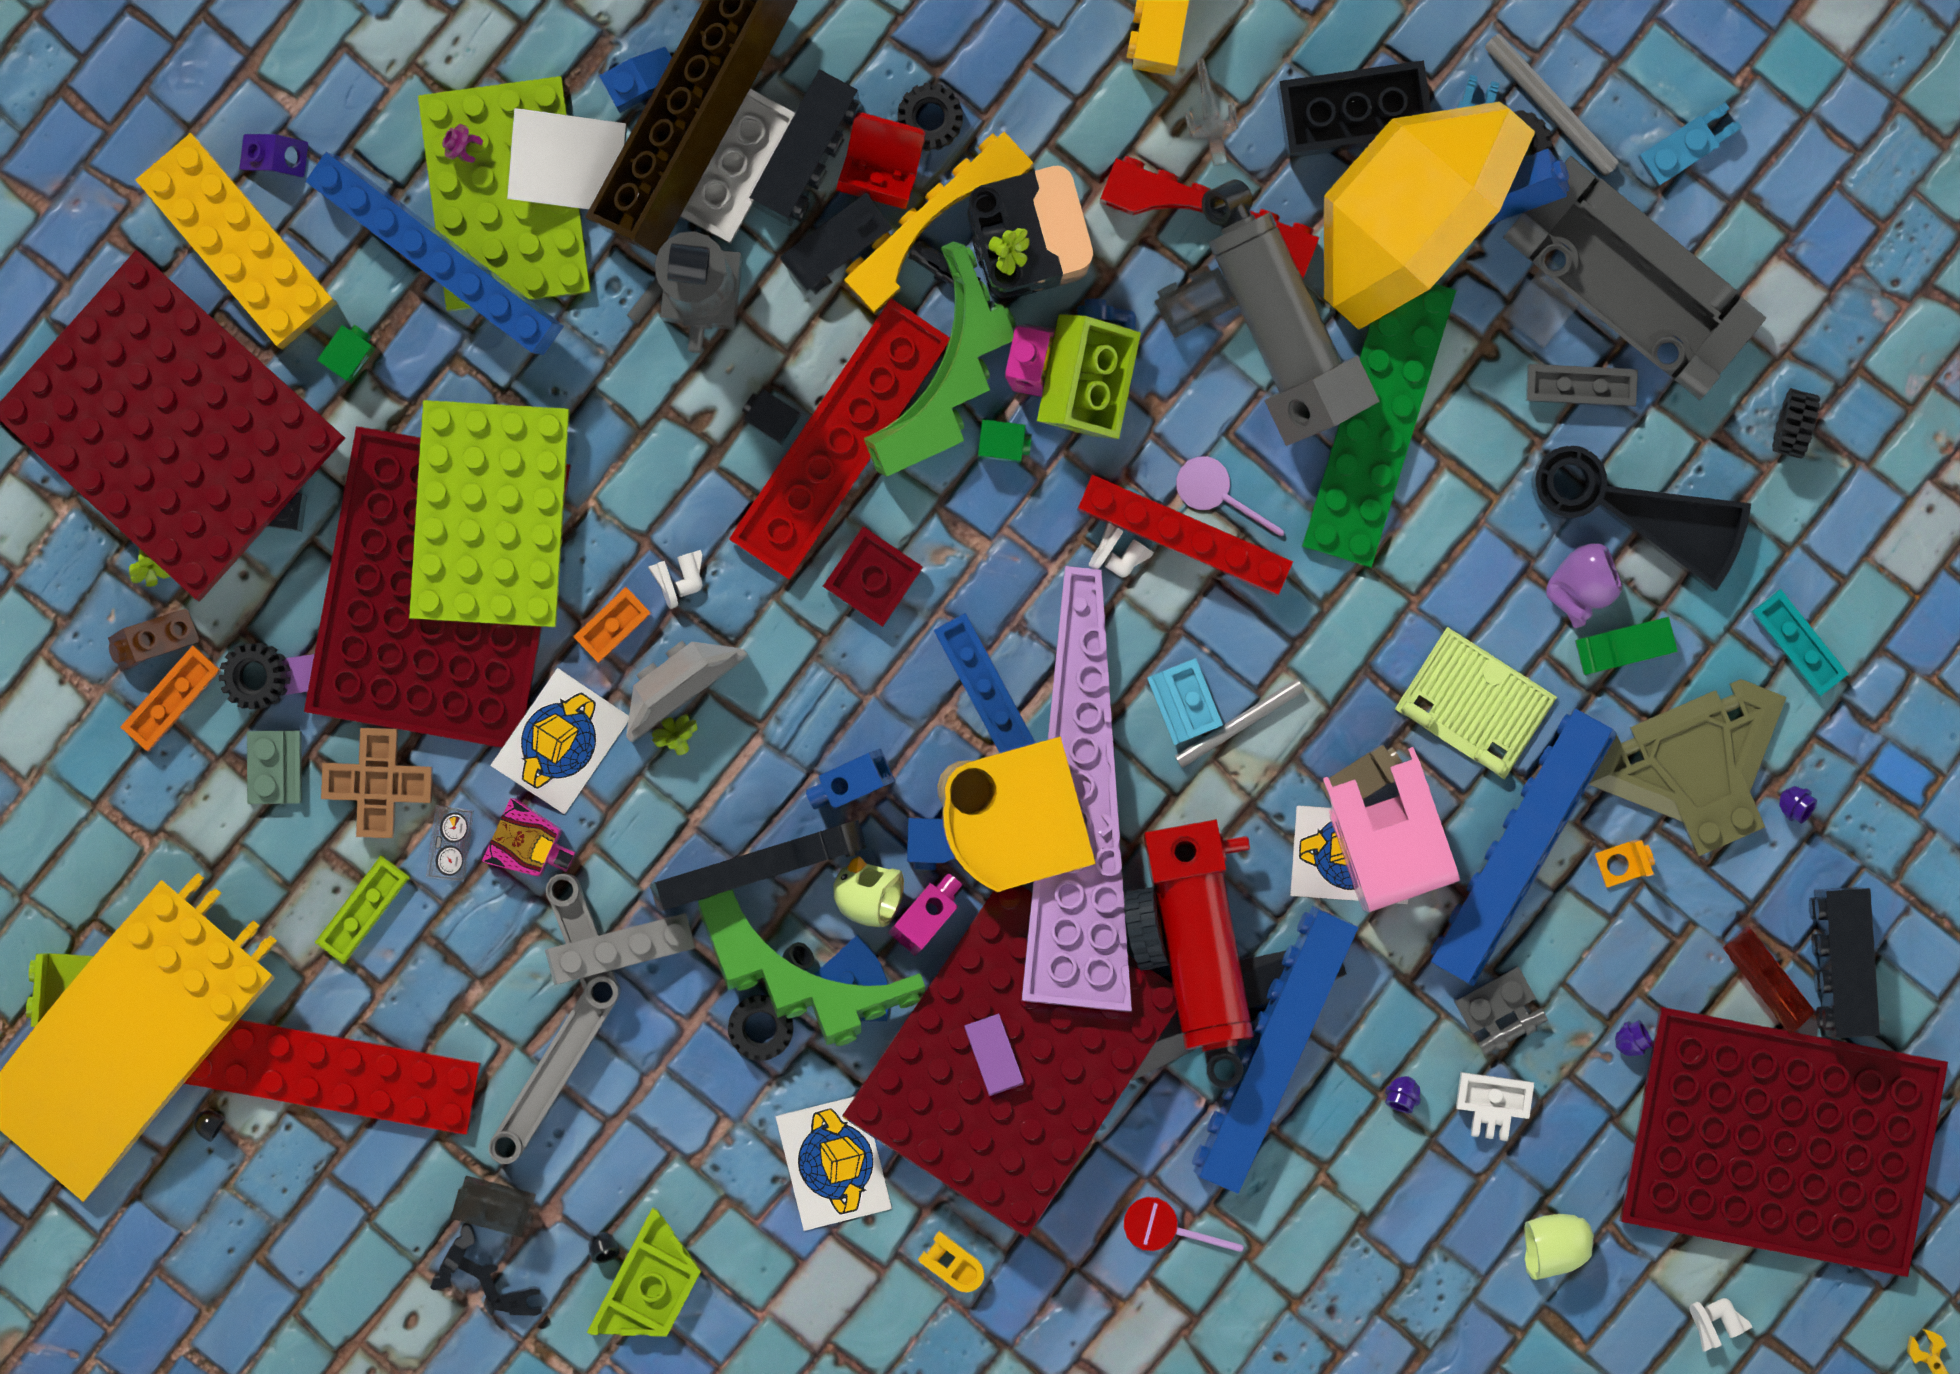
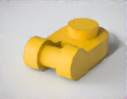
M939 1230L933 1238L935 1243L928 1252L923 1251L917 1260L960 1292L976 1290L984 1279L982 1263L948 1235ZM946 1251L955 1257L948 1267L939 1262Z

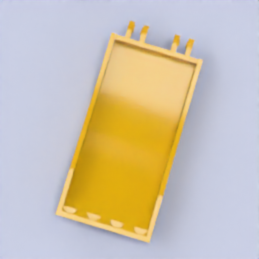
M199 873L179 893H176L164 881L160 880L71 982L0 1071V1131L82 1202L92 1194L128 1153L134 1143L185 1081L275 979L270 972L259 964L277 942L274 937L270 935L268 938H265L260 943L258 949L250 956L242 947L257 933L260 925L253 920L232 941L204 917V914L221 895L217 888L209 891L196 908L187 902V899L202 885L204 877Z

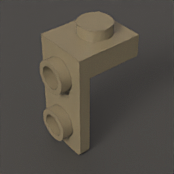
M1379 745L1331 776L1329 780L1332 787L1355 779L1362 799H1365L1386 784L1393 783L1395 780L1390 767L1403 762L1393 747L1386 750L1384 745ZM1323 781L1320 784V787L1330 801L1328 792Z

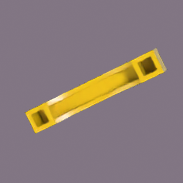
M1005 132L1001 133L998 137L993 133L979 145L978 149L981 153L975 159L970 161L968 158H965L951 172L955 177L944 186L941 182L938 183L927 193L925 198L928 202L920 210L917 211L914 207L911 208L898 221L901 227L892 236L888 232L872 245L875 251L866 260L860 256L845 270L848 274L844 279L845 284L874 315L901 291L897 280L902 265L916 240L936 218L956 203L970 197L975 188L1025 174L1033 169L1034 163Z

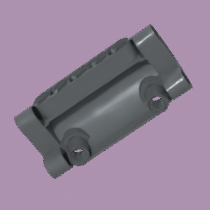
M1570 156L1565 161L1569 173V180L1567 181L1570 190L1567 191V197L1523 212L1503 236V239L1698 400H1701L1719 379L1721 372L1754 335L1767 317L1741 297L1735 288L1603 179L1597 178ZM1554 249L1562 251L1566 256V263L1559 270L1549 269L1544 262L1546 254ZM1672 343L1676 345L1678 356L1673 362L1663 363L1658 359L1657 351L1662 344Z

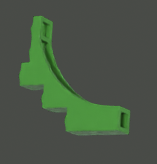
M954 241L941 247L954 280L955 293L954 320L943 360L927 389L901 417L880 431L864 438L876 471L886 477L964 442L961 430L964 429V423L956 409L952 410V408L990 391L987 379L990 378L989 370L985 362L981 358L978 359V357L1013 340V328L1016 327V323L1012 313L1008 308L1004 309V306L994 302L987 304V301L990 300V295L984 282L978 281L974 270L977 267V261L972 250Z
M733 889L698 901L699 913L728 990L737 988L738 991L749 989L758 983V979L763 978L777 1018L784 1015L787 1018L800 1016L807 1012V1007L812 1006L826 1045L835 1043L836 1046H843L857 1039L856 1035L861 1034L860 1018L865 1017L867 1021L874 1020L886 1014V1009L897 1005L900 1008L913 1006L920 1001V997L925 993V984L920 973L888 985L877 986L845 984L810 974L778 955L761 939L743 914Z

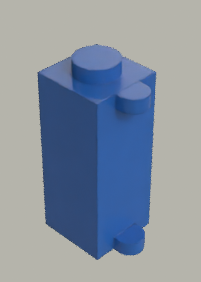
M1549 148L1524 157L1500 211L1488 225L1567 197V191L1570 190L1567 181L1569 180V173L1563 160H1557Z

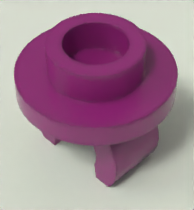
M459 124L455 129L450 128L447 131L442 146L445 148V156L453 160L458 157L462 161L474 162L476 158L466 153V145L469 142L482 145L483 140L479 136L468 134V127Z

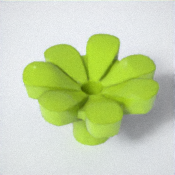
M1026 229L1006 230L1003 233L1002 239L996 236L991 238L989 250L996 252L999 256L996 266L1003 273L1011 275L1015 271V264L1021 267L1025 265L1027 256L1022 251L1026 250L1029 246V238H1026Z
M141 549L138 551V562L129 566L131 582L137 584L145 579L147 587L156 586L158 584V576L163 579L170 577Z
M687 714L680 716L676 723H674L671 717L664 719L661 722L664 729H657L652 733L653 743L657 747L667 745L669 749H674L677 755L686 754L690 750L686 740L691 738L692 733L698 729L696 720H689Z

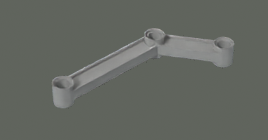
M567 873L552 877L547 883L546 895L566 944L599 936L578 879ZM561 879L569 881L573 886V894L568 900H560L555 895V884ZM613 970L580 978L584 989L582 995L490 1140L489 1153L496 1162L510 1164L522 1155L557 1096L618 1001L621 994L620 985ZM598 982H606L611 986L613 995L609 1001L601 1002L595 998L593 989ZM501 1137H509L515 1142L516 1151L512 1156H504L498 1151L497 1143Z

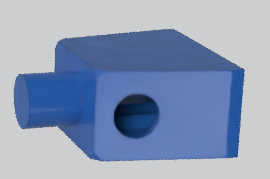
M880 748L819 775L821 783L807 789L806 795L814 810L829 803L835 809L887 786L896 780ZM842 778H844L847 781L848 790H844L842 788Z

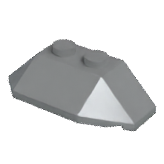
M684 641L679 642L665 653L669 658L659 667L653 662L636 675L640 681L633 685L626 737L630 742L636 741L749 656L748 653L741 648L691 642L686 645Z

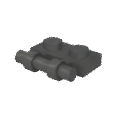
M1518 966L1454 1001L1472 1034L1484 1027L1488 1032L1489 1037L1478 1043L1484 1056L1496 1049L1499 1052L1509 1047L1508 1043L1525 1033L1527 1036L1537 1031V1026L1548 1021L1542 1008L1531 1014L1527 1013L1524 1005L1536 999ZM1514 1012L1518 1021L1500 1030L1495 1021Z

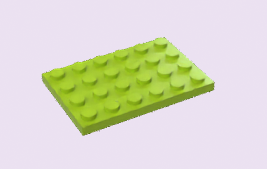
M562 76L418 95L435 229L531 301L591 293L580 208L507 199L514 108L567 115ZM459 124H463L468 127V134L479 136L483 140L482 145L472 142L466 145V153L476 158L474 162L462 161L458 157L452 160L445 156V148H443L442 142L450 128L455 129ZM443 286L447 312L473 309Z
M423 400L410 619L556 627L569 409Z

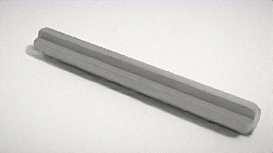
M1497 34L1487 42L1485 48L1594 167L1603 176L1609 175L1618 166L1619 162L1502 35Z

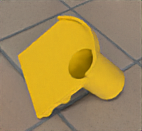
M1061 736L974 761H957L949 765L940 775L937 792L943 806V827L947 843L962 868L984 886L996 892H1001L1009 888L1096 864Z

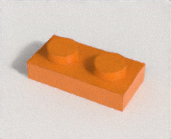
M625 587L573 637L600 663L652 613Z

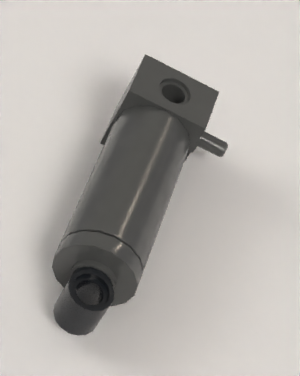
M1233 179L1207 191L1203 195V213L1211 223L1220 225L1222 233L1221 236L1209 241L1208 244L1213 255H1216L1215 259L1279 391L1264 401L1285 445L1288 446L1330 429L1380 401L1358 355L1343 362L1341 361L1279 228L1276 227L1277 224L1271 212L1255 219L1254 215H1251L1250 212L1253 205L1250 189L1243 181Z
M683 232L669 238L659 249L655 261L656 278L663 290L660 318L663 322L683 324V326L690 327L688 351L692 353L702 352L705 329H712L713 327L735 330L743 256L740 252L722 251L719 245L709 236L698 232Z

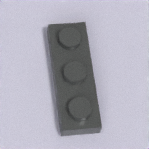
M1528 364L1526 401L1635 407L1638 369Z

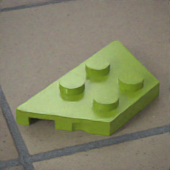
M652 1207L596 1313L587 1331L588 1334L667 1337L702 1270L657 1208Z

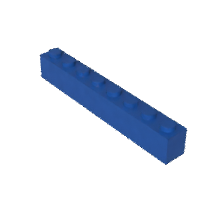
M325 152L306 179V183L531 353L544 355L563 329V324L340 156Z
M1576 708L1572 715L1566 714L1557 728V733L1560 734L1553 747L1549 745L1544 750L1539 760V765L1542 766L1535 779L1530 777L1521 791V796L1524 797L1517 810L1513 808L1507 815L1503 823V828L1506 829L1499 842L1494 840L1486 852L1484 858L1488 861L1482 873L1476 872L1471 878L1466 889L1470 894L1463 905L1460 903L1456 905L1448 921L1452 924L1445 937L1440 935L1431 949L1430 954L1434 955L1431 960L1433 964L1473 987L1617 736L1614 729Z
M1312 906L1309 913L1304 912L1297 926V932L1300 933L1295 945H1290L1284 954L1282 965L1285 968L1280 979L1275 978L1269 987L1267 998L1270 1001L1265 1012L1260 1011L1253 1023L1254 1037L1250 1045H1244L1239 1054V1059L1243 1065L1241 1080L1234 1087L1223 1090L1222 1098L1225 1101L1220 1112L1215 1111L1210 1118L1207 1131L1210 1134L1205 1145L1200 1144L1194 1154L1192 1164L1195 1167L1193 1171L1200 1178L1239 1194L1359 928L1356 925Z

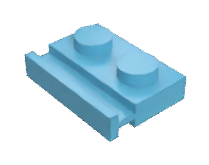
M1196 658L1147 677L1173 745L1223 726Z

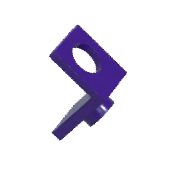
M244 134L239 169L244 171H271L303 178L305 175L308 142L277 134ZM290 146L294 147L297 152V162L293 167H289L285 161V152Z

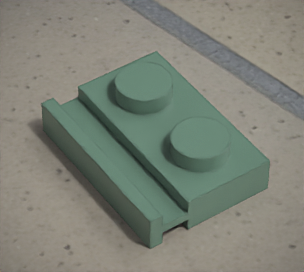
M247 731V804L302 803V731Z

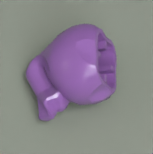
M1587 544L1577 548L1560 564L1548 582L1546 588L1547 598L1568 615L1574 629L1586 625V620L1593 615L1592 608L1602 609L1612 604L1619 597L1623 589L1608 547L1601 544Z

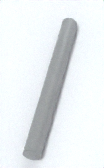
M1298 679L1294 680L1175 755L1176 760L1182 768L1304 692L1303 686Z

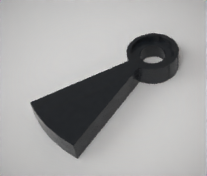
M1563 446L1550 451L1538 461L1531 478L1534 498L1539 506L1549 515L1562 519H1573L1592 512L1598 506L1711 592L1718 590L1738 555L1748 526L1752 504L1607 486V474L1598 456L1580 446ZM1564 465L1576 466L1585 475L1586 487L1582 495L1577 499H1565L1558 495L1554 489V475Z
M855 820L649 885L657 911L660 912L838 856L845 855L846 858L860 854V850L867 848L860 822Z

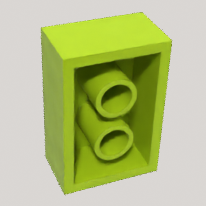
M1059 314L1037 422L1092 437L1119 439L1141 332L1088 316Z

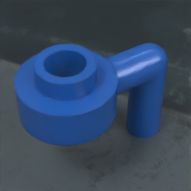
M1085 299V305L1077 307V315L1088 316L1108 323H1119L1121 327L1136 331V314L1134 311L1114 309V307L1106 305L1105 299Z

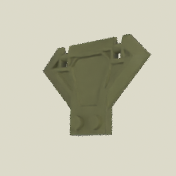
M1739 679L1729 684L1733 695L1720 699L1717 691L1714 690L1630 727L1634 738L1621 743L1618 736H1616L1589 785L1681 821L1697 856L1706 854L1765 828V825L1750 791L1787 697ZM1739 708L1742 716L1730 721L1727 713ZM1639 751L1643 760L1630 764L1627 756Z

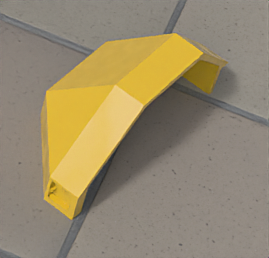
M1501 102L1391 119L1324 195V299L1360 330L1431 289L1500 211L1535 131Z

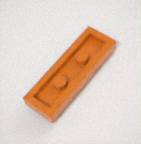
M192 645L120 728L146 751H150L220 673L221 669L196 646Z

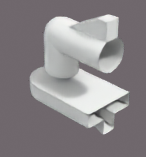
M1107 523L1101 543L1093 554L1089 567L1098 569L1106 560L1104 566L1120 577H1127L1136 565L1149 559L1154 552L1133 539L1120 558L1111 550L1121 537L1123 531Z
M701 550L677 557L684 577L683 580L674 582L678 595L683 597L700 591L703 586L699 574L702 561ZM665 561L649 566L648 569L660 585L668 607L670 609L678 607L677 596Z
M1722 1298L1705 1308L1699 1302L1690 1305V1313L1699 1331L1703 1351L1722 1345L1712 1324V1321L1720 1317L1730 1338L1736 1337L1752 1328L1751 1323L1735 1311L1733 1304L1727 1298Z

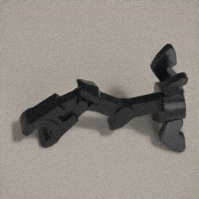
M466 1221L461 1228V1236L455 1239L439 1267L440 1275H434L430 1288L432 1290H440L451 1286V1273H454L459 1268L480 1281L486 1296L484 1306L491 1316H493L495 1310L509 1312L510 1315L537 1316L541 1314L542 1306L531 1307L526 1301L531 1295H539L540 1288L533 1286L499 1294L490 1275L498 1270V1266L495 1264L481 1266L464 1257L467 1250L466 1247L475 1243L472 1225L469 1221Z

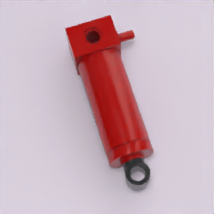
M1217 819L1144 832V845L1152 887L1155 886L1181 1030L1184 1033L1185 1050L1202 1048V1052L1205 1053L1208 1081L1218 1089L1227 1090L1234 1087L1243 1075V1065L1237 1050V1046H1239L1238 1041L1254 1037L1252 1025L1249 1023L1251 1019L1224 879L1226 872L1225 862H1227L1226 854L1249 850V838L1243 836L1223 840L1222 833H1219ZM1180 847H1188L1193 851L1195 857L1189 862H1182L1176 858L1174 852ZM1225 1060L1232 1063L1235 1068V1074L1232 1079L1222 1081L1216 1077L1214 1067L1219 1061Z

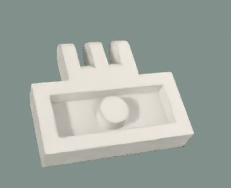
M1460 1072L1456 1109L1474 1111L1471 1136L1479 1137L1481 1123H1485V1138L1493 1139L1495 1125H1500L1499 1138L1502 1141H1508L1511 1116L1530 1118L1534 1082Z

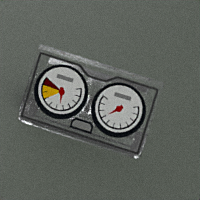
M440 805L435 806L426 878L465 882L474 810Z

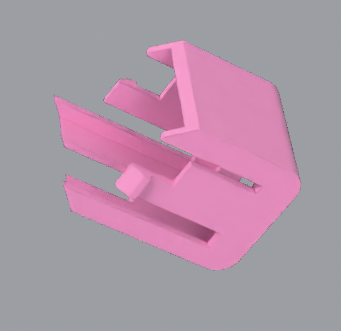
M1413 747L1408 748L1412 760L1390 767L1400 796L1365 807L1355 779L1332 787L1329 778H1323L1332 804V808L1329 810L1330 820L1360 905L1367 912H1372L1460 881L1429 784L1426 781L1422 766Z

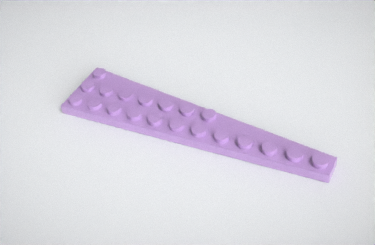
M1065 566L1048 739L1061 736L1096 864L1034 881L1022 1001L1132 1012L1102 572L1099 569Z

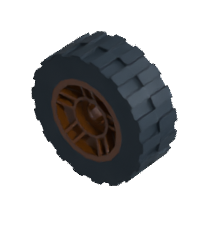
M1155 886L1126 892L1124 896L1125 917L1131 948L1138 968L1143 971L1169 966Z

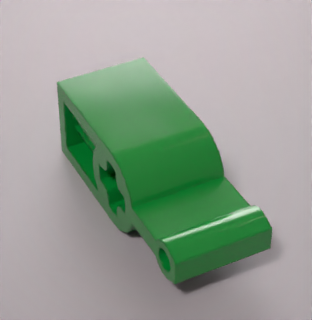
M1669 617L1575 640L1583 675L1678 652Z

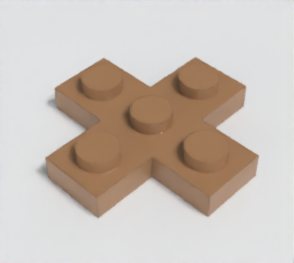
M360 728L359 764L322 763L321 799L357 800L356 837L394 838L395 802L432 803L433 767L397 766L398 729Z

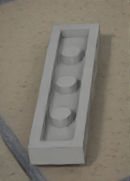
M684 913L545 950L553 983L557 985L695 949L687 915Z

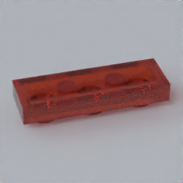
M1749 925L1738 931L1726 943L1723 949L1729 955L1731 961L1743 973L1755 992L1760 995L1789 1034L1798 1030L1814 1014L1815 1010Z

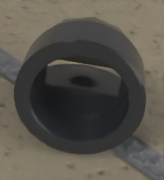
M796 942L789 946L782 955L791 964L805 971L814 963L811 949L801 942Z
M203 1111L196 1116L194 1122L195 1130L200 1137L208 1142H212L221 1130L226 1117L216 1111Z
M600 1232L598 1239L593 1236L589 1241V1253L594 1263L609 1262L620 1253L616 1240L609 1233Z

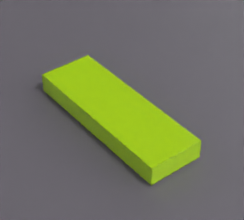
M381 855L315 943L342 964H345L411 877Z

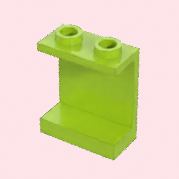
M57 953L36 954L35 960L30 961L28 972L29 982H34L33 997L29 996L26 1003V1017L31 1018V1027H35L94 956Z

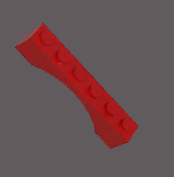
M1125 156L1123 161L1115 159L1099 202L1131 216L1152 210L1169 208L1193 210L1203 213L1202 198L1211 189L1194 182L1191 187L1177 182L1179 177L1173 173L1161 169L1158 170L1157 174L1144 169L1145 163ZM1260 209L1259 213L1250 212L1256 219L1270 211ZM1271 212L1277 224L1276 227L1279 228L1303 279L1319 237L1314 236V229L1306 225L1294 222L1291 227L1279 222L1280 216Z
M1095 475L1091 476L1077 508L1079 512L1188 556L1273 596L1279 595L1293 561Z

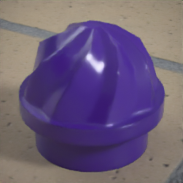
M1793 786L1782 792L1779 806L1786 819L1789 821L1796 820L1802 824L1811 816L1816 808L1817 799L1811 796L1812 792L1809 789Z
M1640 1020L1634 1023L1630 1021L1624 1023V1026L1616 1033V1048L1626 1056H1642L1646 1053V1049L1653 1046L1649 1032Z
M1409 1076L1398 1077L1386 1087L1385 1093L1387 1098L1385 1103L1389 1107L1400 1112L1412 1113L1414 1107L1420 1104V1086L1413 1078Z

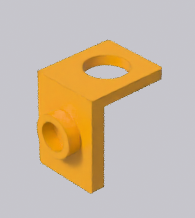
M1635 839L1595 853L1606 887H1611L1640 876L1648 877L1654 875L1651 866L1655 865L1652 851L1648 844L1643 845L1642 840ZM1615 854L1623 855L1628 861L1627 871L1619 876L1611 874L1607 868L1609 858Z

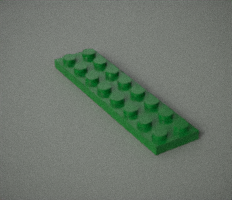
M1434 284L1428 291L1370 323L1359 359L1380 402L1339 424L1301 547L1372 568L1457 290Z

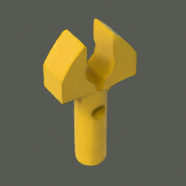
M1922 1329L1930 1341V1353L1928 1354L1919 1349L1917 1341L1910 1335L1907 1353L1912 1362L1915 1364L1919 1361L1927 1363L1932 1374H1949L1940 1358L1941 1349L1947 1346L1942 1336L1933 1331Z

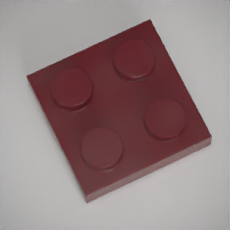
M863 526L822 587L881 627H884L924 567Z

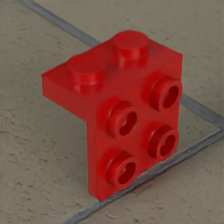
M863 112L856 113L847 155L838 179L836 191L858 197L867 193L872 201L906 210L918 172L926 135L925 131Z

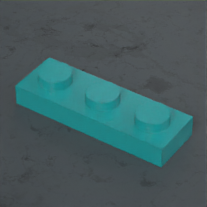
M1778 589L1750 611L1818 697H1821L1849 674L1781 589Z

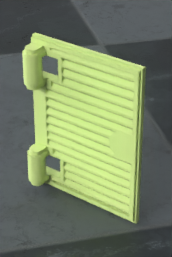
M1447 627L1395 707V710L1417 722L1427 731L1477 763L1484 765L1505 780L1557 697ZM1419 695L1434 704L1429 713L1414 704ZM1492 742L1507 751L1502 760L1487 751Z

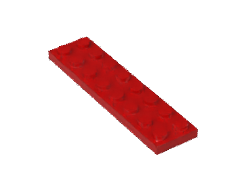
M891 298L729 540L790 580L871 460L864 438L887 427L900 417L947 347L950 337Z
M239 1019L184 1084L467 1135L481 1062Z

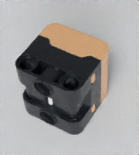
M1051 166L981 185L973 190L969 198L968 222L979 267L982 269L988 292L994 299L1007 301L1076 282L1087 274L1093 257V248L1073 177L1065 167ZM1026 229V238H1029V246L1026 250L1022 251L1027 256L1025 265L1021 267L1015 264V271L1011 275L1003 273L996 266L999 256L996 252L989 250L991 238L996 236L1002 239L1003 233L1006 230Z

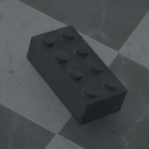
M1424 60L1279 81L1277 85L1287 159L1368 147L1391 119L1431 113Z
M820 69L818 70L749 197L753 207L790 227L794 220L801 222L810 205V202H808L809 198H807L812 188L819 189L828 172L825 170L827 159L829 156L836 158L845 141L842 132L846 124L852 126L856 113L862 110L859 93L856 88Z
M1863 887L1814 889V897L1809 898V913L1811 919H1816L1817 934H1812L1811 936L1812 953L1814 956H1818L1819 970L1814 971L1815 991L1821 992V1007L1816 1008L1817 1026L1819 1029L1823 1028V1035L1834 1038L1879 1036L1880 1026L1870 888Z

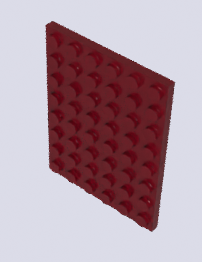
M137 250L132 253L0 401V421L199 602L346 438Z
M356 426L304 712L503 748L528 710L542 627L409 618L421 438ZM566 464L564 506L571 473V464Z
M1020 885L1001 892H992L842 1117L1027 1239L1178 1008L1173 984L1151 969L1141 971L1135 959L1129 955L1128 965L1132 1012L1022 1001L1032 892ZM999 1014L1024 1084L989 1096L964 1026Z
M1660 1006L1619 1221L1908 1277L1948 1062Z

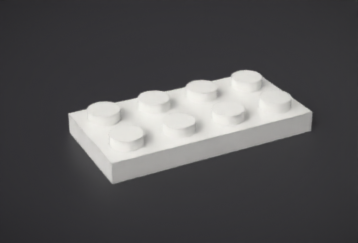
M750 89L680 217L731 244L752 206L749 197L795 113Z

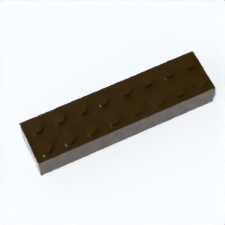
M703 0L585 218L610 234L657 256L659 249L672 233L798 0Z

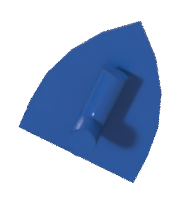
M859 935L854 937L814 974L827 980L863 986L888 985L881 963ZM889 1008L886 1009V1014L877 1019L867 1021L863 1017L860 1020L866 1022L887 1021Z

